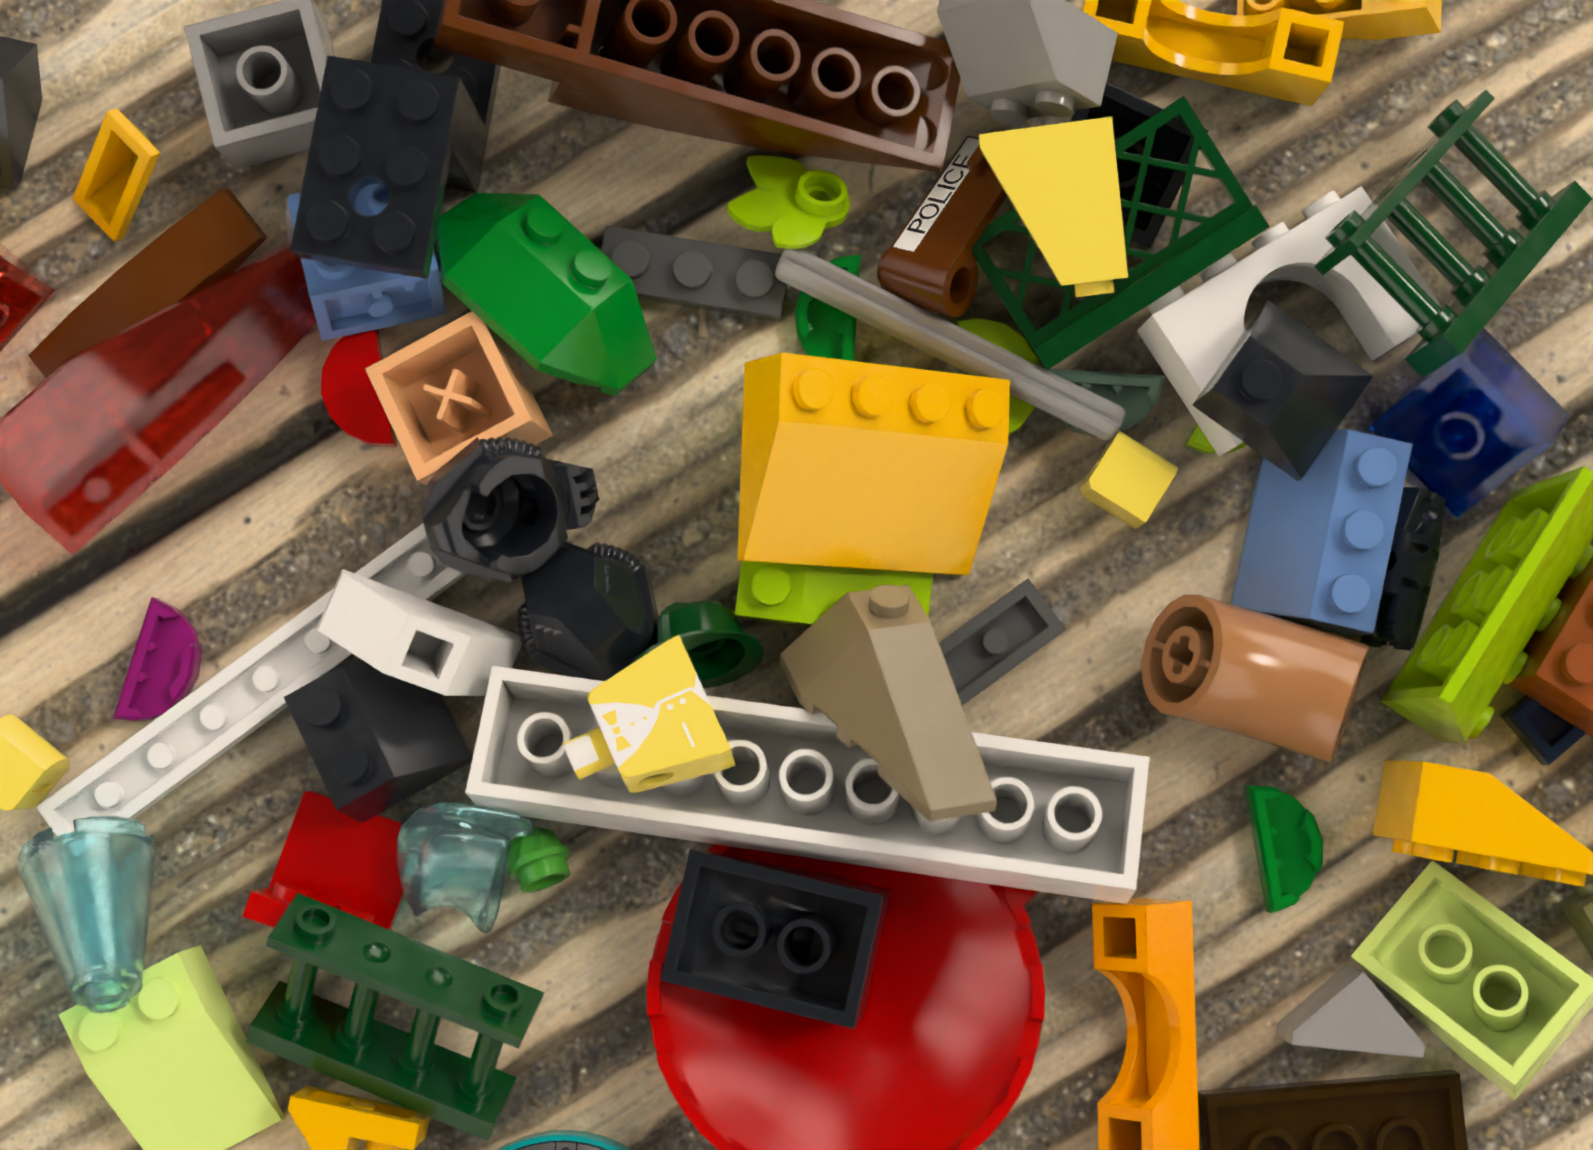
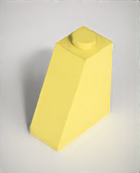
M1112 117L979 134L981 153L1060 286L1074 284L1075 297L1115 293L1113 279L1128 278Z

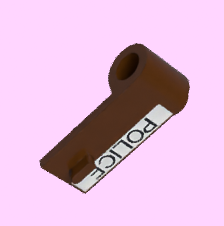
M967 135L891 247L883 253L877 267V278L882 289L920 308L953 317L962 315L969 308L975 297L979 271L972 248L1007 197L981 153L978 137Z

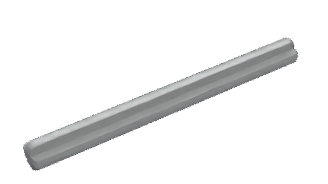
M801 248L785 249L777 263L775 276L778 280L970 375L1010 380L1011 395L1104 441H1111L1121 427L1125 417L1123 407Z

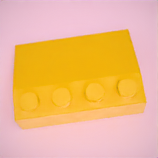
M782 352L744 362L737 561L959 576L969 575L1008 447L1010 380Z

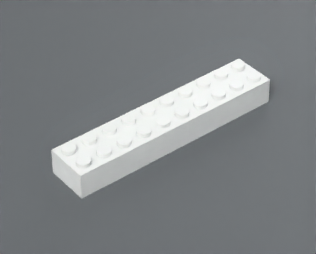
M492 666L465 792L480 810L1127 904L1136 891L1150 757L972 732L997 799L996 810L929 822L878 775L879 764L859 745L849 749L836 737L837 726L822 712L812 715L806 709L707 696L731 748L736 765L722 771L638 793H630L616 764L579 780L563 746L564 742L599 727L587 695L605 681Z

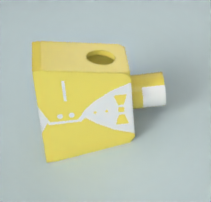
M679 635L667 640L591 690L587 695V699L599 727L563 743L570 763L579 780L616 764L630 793H638L722 771L736 765L731 748Z

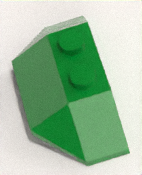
M475 193L440 216L435 241L442 284L535 370L575 384L596 386L599 388V392L615 397L653 367L657 358L633 280L539 194Z

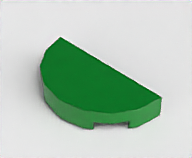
M861 254L836 257L829 262L858 277L860 276ZM800 291L794 317L797 339L807 356L854 361L857 318Z
M1244 785L1266 912L1274 913L1295 905L1300 900L1299 897L1311 887L1316 873L1320 872L1323 865V838L1314 815L1308 809H1305L1295 797L1271 786Z

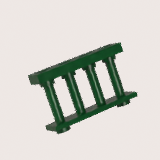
M1487 90L1483 91L1465 107L1456 99L1432 120L1427 127L1434 136L1361 215L1353 210L1326 235L1325 239L1332 247L1314 265L1324 275L1351 255L1420 325L1416 332L1422 339L1405 360L1422 378L1464 352L1593 199L1576 181H1573L1553 196L1546 190L1538 193L1472 125L1495 99ZM1453 144L1519 211L1515 215V218L1521 223L1517 229L1511 227L1506 230L1439 161ZM1420 181L1486 247L1483 255L1489 262L1484 267L1478 265L1473 268L1405 198ZM1386 218L1454 286L1450 293L1456 300L1450 307L1447 304L1440 307L1371 237V234Z
M297 893L268 936L266 944L271 949L293 957L288 984L278 981L250 1024L246 1043L489 1141L508 1102L517 1078L496 1069L503 1043L519 1049L542 1002L544 992ZM319 968L355 982L349 1009L313 994ZM380 993L417 1007L410 1033L374 1019ZM442 1018L478 1032L471 1058L434 1044Z

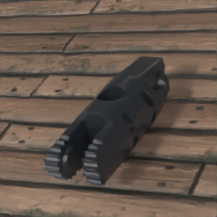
M1421 487L1403 488L1374 633L1359 636L1361 638L1360 643L1371 647H1382V645H1387V641H1389V646H1394V649L1410 651L1411 648H1414L1419 636L1418 633L1421 628L1442 546L1440 540L1446 498Z

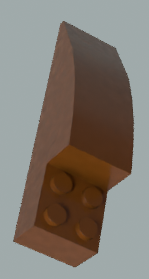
M443 0L433 47L552 80L548 102L667 131L767 150L935 172L943 169L961 79L948 42L813 0Z

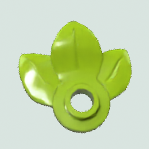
M758 155L747 158V168L757 188L730 201L726 208L727 213L734 221L745 229L756 232L771 231L772 241L776 247L799 249L819 241L825 228H832L844 222L848 216L851 203L845 182L836 174L825 170L808 171L798 161L788 158Z

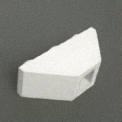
M344 569L340 573L317 627L318 632L383 674L445 696H486L492 666L512 668L522 646L519 634Z

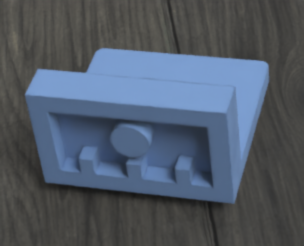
M370 184L363 187L355 198L356 212L363 216H374L382 212L389 201L388 188L380 184ZM301 192L287 197L293 228L295 227ZM434 250L428 279L301 258L310 300L322 341L447 315Z

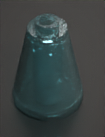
M117 816L85 817L73 820L75 829L73 832L53 838L52 827L37 833L22 846L17 858L20 877L72 1001L77 1005L87 1007L90 1012L108 1013L125 1007L130 1002V998L135 996L142 988L156 846L153 835L150 837L146 836L145 825L137 820Z

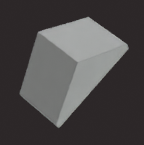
M1349 965L1342 967L1277 1023V1036L1291 1045L1424 1058L1425 1044L1369 977L1363 971Z

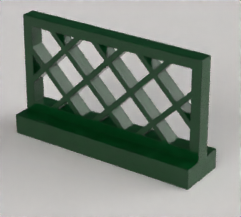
M1182 96L1115 141L1116 159L1140 164L1132 201L1120 199L1121 207L1130 209L1124 232L1126 258L1128 255L1146 259L1128 271V278L1113 280L1115 293L1090 295L1068 310L1072 290L1075 291L1074 284L1060 286L1057 280L1030 275L1036 248L1032 237L1030 238L1023 273L996 268L982 246L984 243L1004 230L1030 235L1025 226L1015 225L1016 222L1021 220L1015 208L987 225L973 246L972 252L975 259L1046 370H1049L1270 227L1257 205L1253 206L1185 96ZM1179 116L1193 138L1187 165L1150 157L1156 130ZM1146 137L1142 155L1124 152ZM1199 149L1212 170L1195 166ZM1148 165L1185 173L1176 210L1139 203ZM1193 175L1218 179L1233 202L1212 217L1184 212ZM1137 210L1174 218L1169 243L1166 247L1156 253L1129 248ZM1182 220L1201 223L1178 238ZM1002 276L1021 280L1017 299ZM1028 281L1065 289L1060 315L1038 330L1035 329L1022 308Z

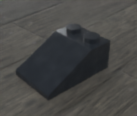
M690 849L661 981L855 1029L864 1016L891 890L828 874Z

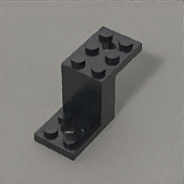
M382 0L371 62L327 55L290 251L296 257L428 279L445 188L478 193L501 66L453 52V61L444 72L433 73L421 69V59L424 53L434 45L443 0ZM370 184H380L387 187L389 201L382 212L374 216H363L356 212L355 198L363 187Z

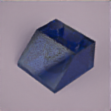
M1483 328L1462 354L1425 377H1419L1368 428L1376 436L1411 443L1412 449L1408 469L1430 491L1446 498L1445 506L1458 518L1549 448L1571 415Z

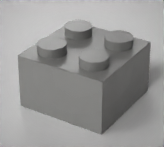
M282 0L184 26L214 147L235 169L310 149L327 55L335 56L327 22L313 0Z

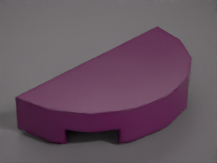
M151 597L113 719L147 721L159 717L187 697L199 677L202 650L194 626L180 609L159 598Z

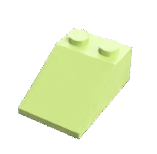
M1433 860L1351 955V959L1451 1050L1514 1100L1517 1099L1593 1007L1592 977Z
M201 945L178 952L58 1014L87 1075L143 1150H225L285 1118L249 1043H246V1036Z

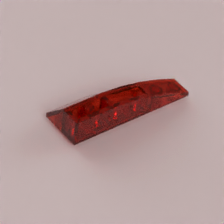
M291 243L70 357L0 418V483L20 508L72 555L152 486L216 427L317 323L301 258L296 257L290 251Z

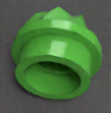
M530 827L523 830L510 844L507 871L511 879H518L523 893L540 891L564 881L571 875L567 864L571 853L569 847L562 844L553 830Z

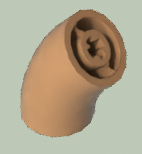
M1183 595L1165 607L1155 619L1149 632L1141 663L1143 687L1150 704L1162 714L1218 728L1332 763L1355 703L1370 646L1206 596Z

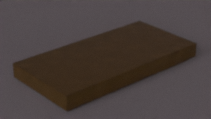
M1454 1070L1198 1091L1203 1150H1468L1460 1073Z

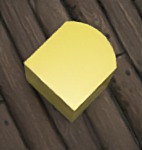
M1118 430L1081 485V494L1087 500L1132 528L1137 529L1147 522L1174 479L1179 467Z
M10 714L0 719V809L8 811L36 808L67 772L70 760L16 715Z

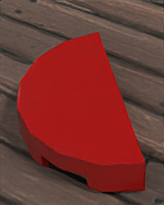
M379 329L343 336L332 346L322 368L321 395L328 414L347 435L373 447H397L395 432L365 370L367 367L383 359Z

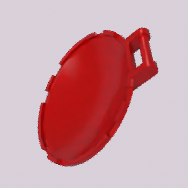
M717 844L711 846L707 852L828 874L890 889L891 893L864 1016L855 1029L661 981L682 882L679 884L664 911L652 960H649L647 1015L650 1020L653 1044L661 1072L678 1105L699 1133L717 1150H976L986 1141L1006 1118L1020 1096L1032 1071L1039 1046L1045 1013L1044 971L1037 942L1031 928V921L1025 907L1040 891Z

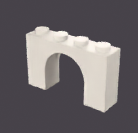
M1362 186L1341 199L1335 190L1329 192L1302 211L1307 219L1306 221L1291 230L1287 228L1284 222L1277 224L1251 242L1255 249L1254 253L1239 262L1236 261L1231 253L1199 274L1204 282L1202 285L1187 294L1184 293L1179 285L1147 306L1152 315L1137 332L1218 457L1242 444L1243 441L1192 406V404L1243 334L1246 304L1255 287L1276 280H1292L1316 288L1333 302L1372 361L1417 333L1416 330L1420 325L1351 255L1324 275L1314 267L1332 247L1325 239L1326 235L1350 212L1355 210L1361 215L1372 203ZM1383 221L1371 234V237L1441 307L1386 222Z

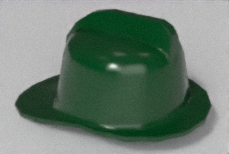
M707 600L691 603L675 602L662 610L657 619L656 645L638 655L631 664L667 640L679 635L704 689L736 681L752 672L762 661L764 648L758 638L743 631L737 617L728 606L720 602Z

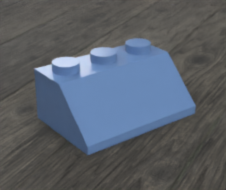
M1336 429L1300 481L1295 480L1261 456L1230 604L1313 629L1348 637L1373 634L1412 444L1349 429Z

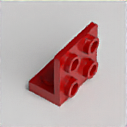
M306 791L301 798L269 887L251 891L242 917L274 928L297 893H300L392 930L426 836L425 832L422 829L380 814L361 823L336 810L330 796L316 791Z

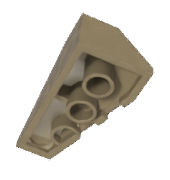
M881 585L871 590L847 592L781 653L780 665L798 702L812 715L822 712L837 726L836 737L849 749L859 745L879 764L878 775L929 822L996 810V796L931 621L909 585Z

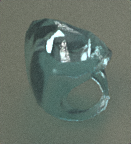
M440 802L417 809L401 826L397 837V867L405 901L412 910V914L418 917L423 912L443 906L451 907L466 914L481 932L489 933L496 922L500 908L509 848L512 843L511 839L516 836L530 835L533 830L531 821L511 813L465 803Z

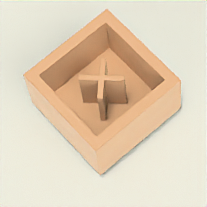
M472 311L365 369L417 481L424 485H427L432 476L477 437L479 441L480 439L488 440L491 437L496 440L499 436L503 437V439L505 437H510L511 439L518 438L519 441H527V444L533 443L537 445L553 436L511 347Z

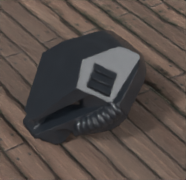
M499 436L496 440L491 437L488 440L480 439L479 441L477 437L432 476L422 492V520L429 547L444 564L459 572L512 583V579L515 580L518 576L524 577L526 573L531 574L533 571H538L540 566L544 567L546 562L552 560V556H557L558 551L563 548V543L568 539L567 530L585 527L592 521L596 503L599 501L594 471L592 468L547 459L540 446L535 447L533 443L527 444L525 440L519 441L518 438L511 439L510 437L503 439V437Z
M566 540L563 543L562 550L558 551L557 556H552V560L546 562L544 567L540 566L538 571H533L531 574L526 573L524 577H521L525 602L517 611L519 614L517 617L519 622L517 625L519 629L518 634L521 637L520 642L524 644L523 649L527 651V656L531 657V662L538 667L558 675L606 681L628 667L638 655L656 645L657 619L659 616L650 573L646 566L639 559L635 558L633 554H629L627 550H622L614 545L608 546L606 543L600 544L599 542L584 548Z

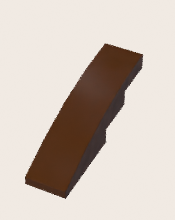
M221 189L168 228L118 269L77 306L28 356L65 404L80 403L120 362L135 361L174 320H189L268 237L230 189Z

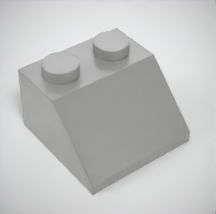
M939 0L937 14L966 95L973 101L988 108L993 119L1009 125H1023L1030 118L1047 115L1059 118L1069 117L1072 111L1101 106L1118 33L1066 0Z

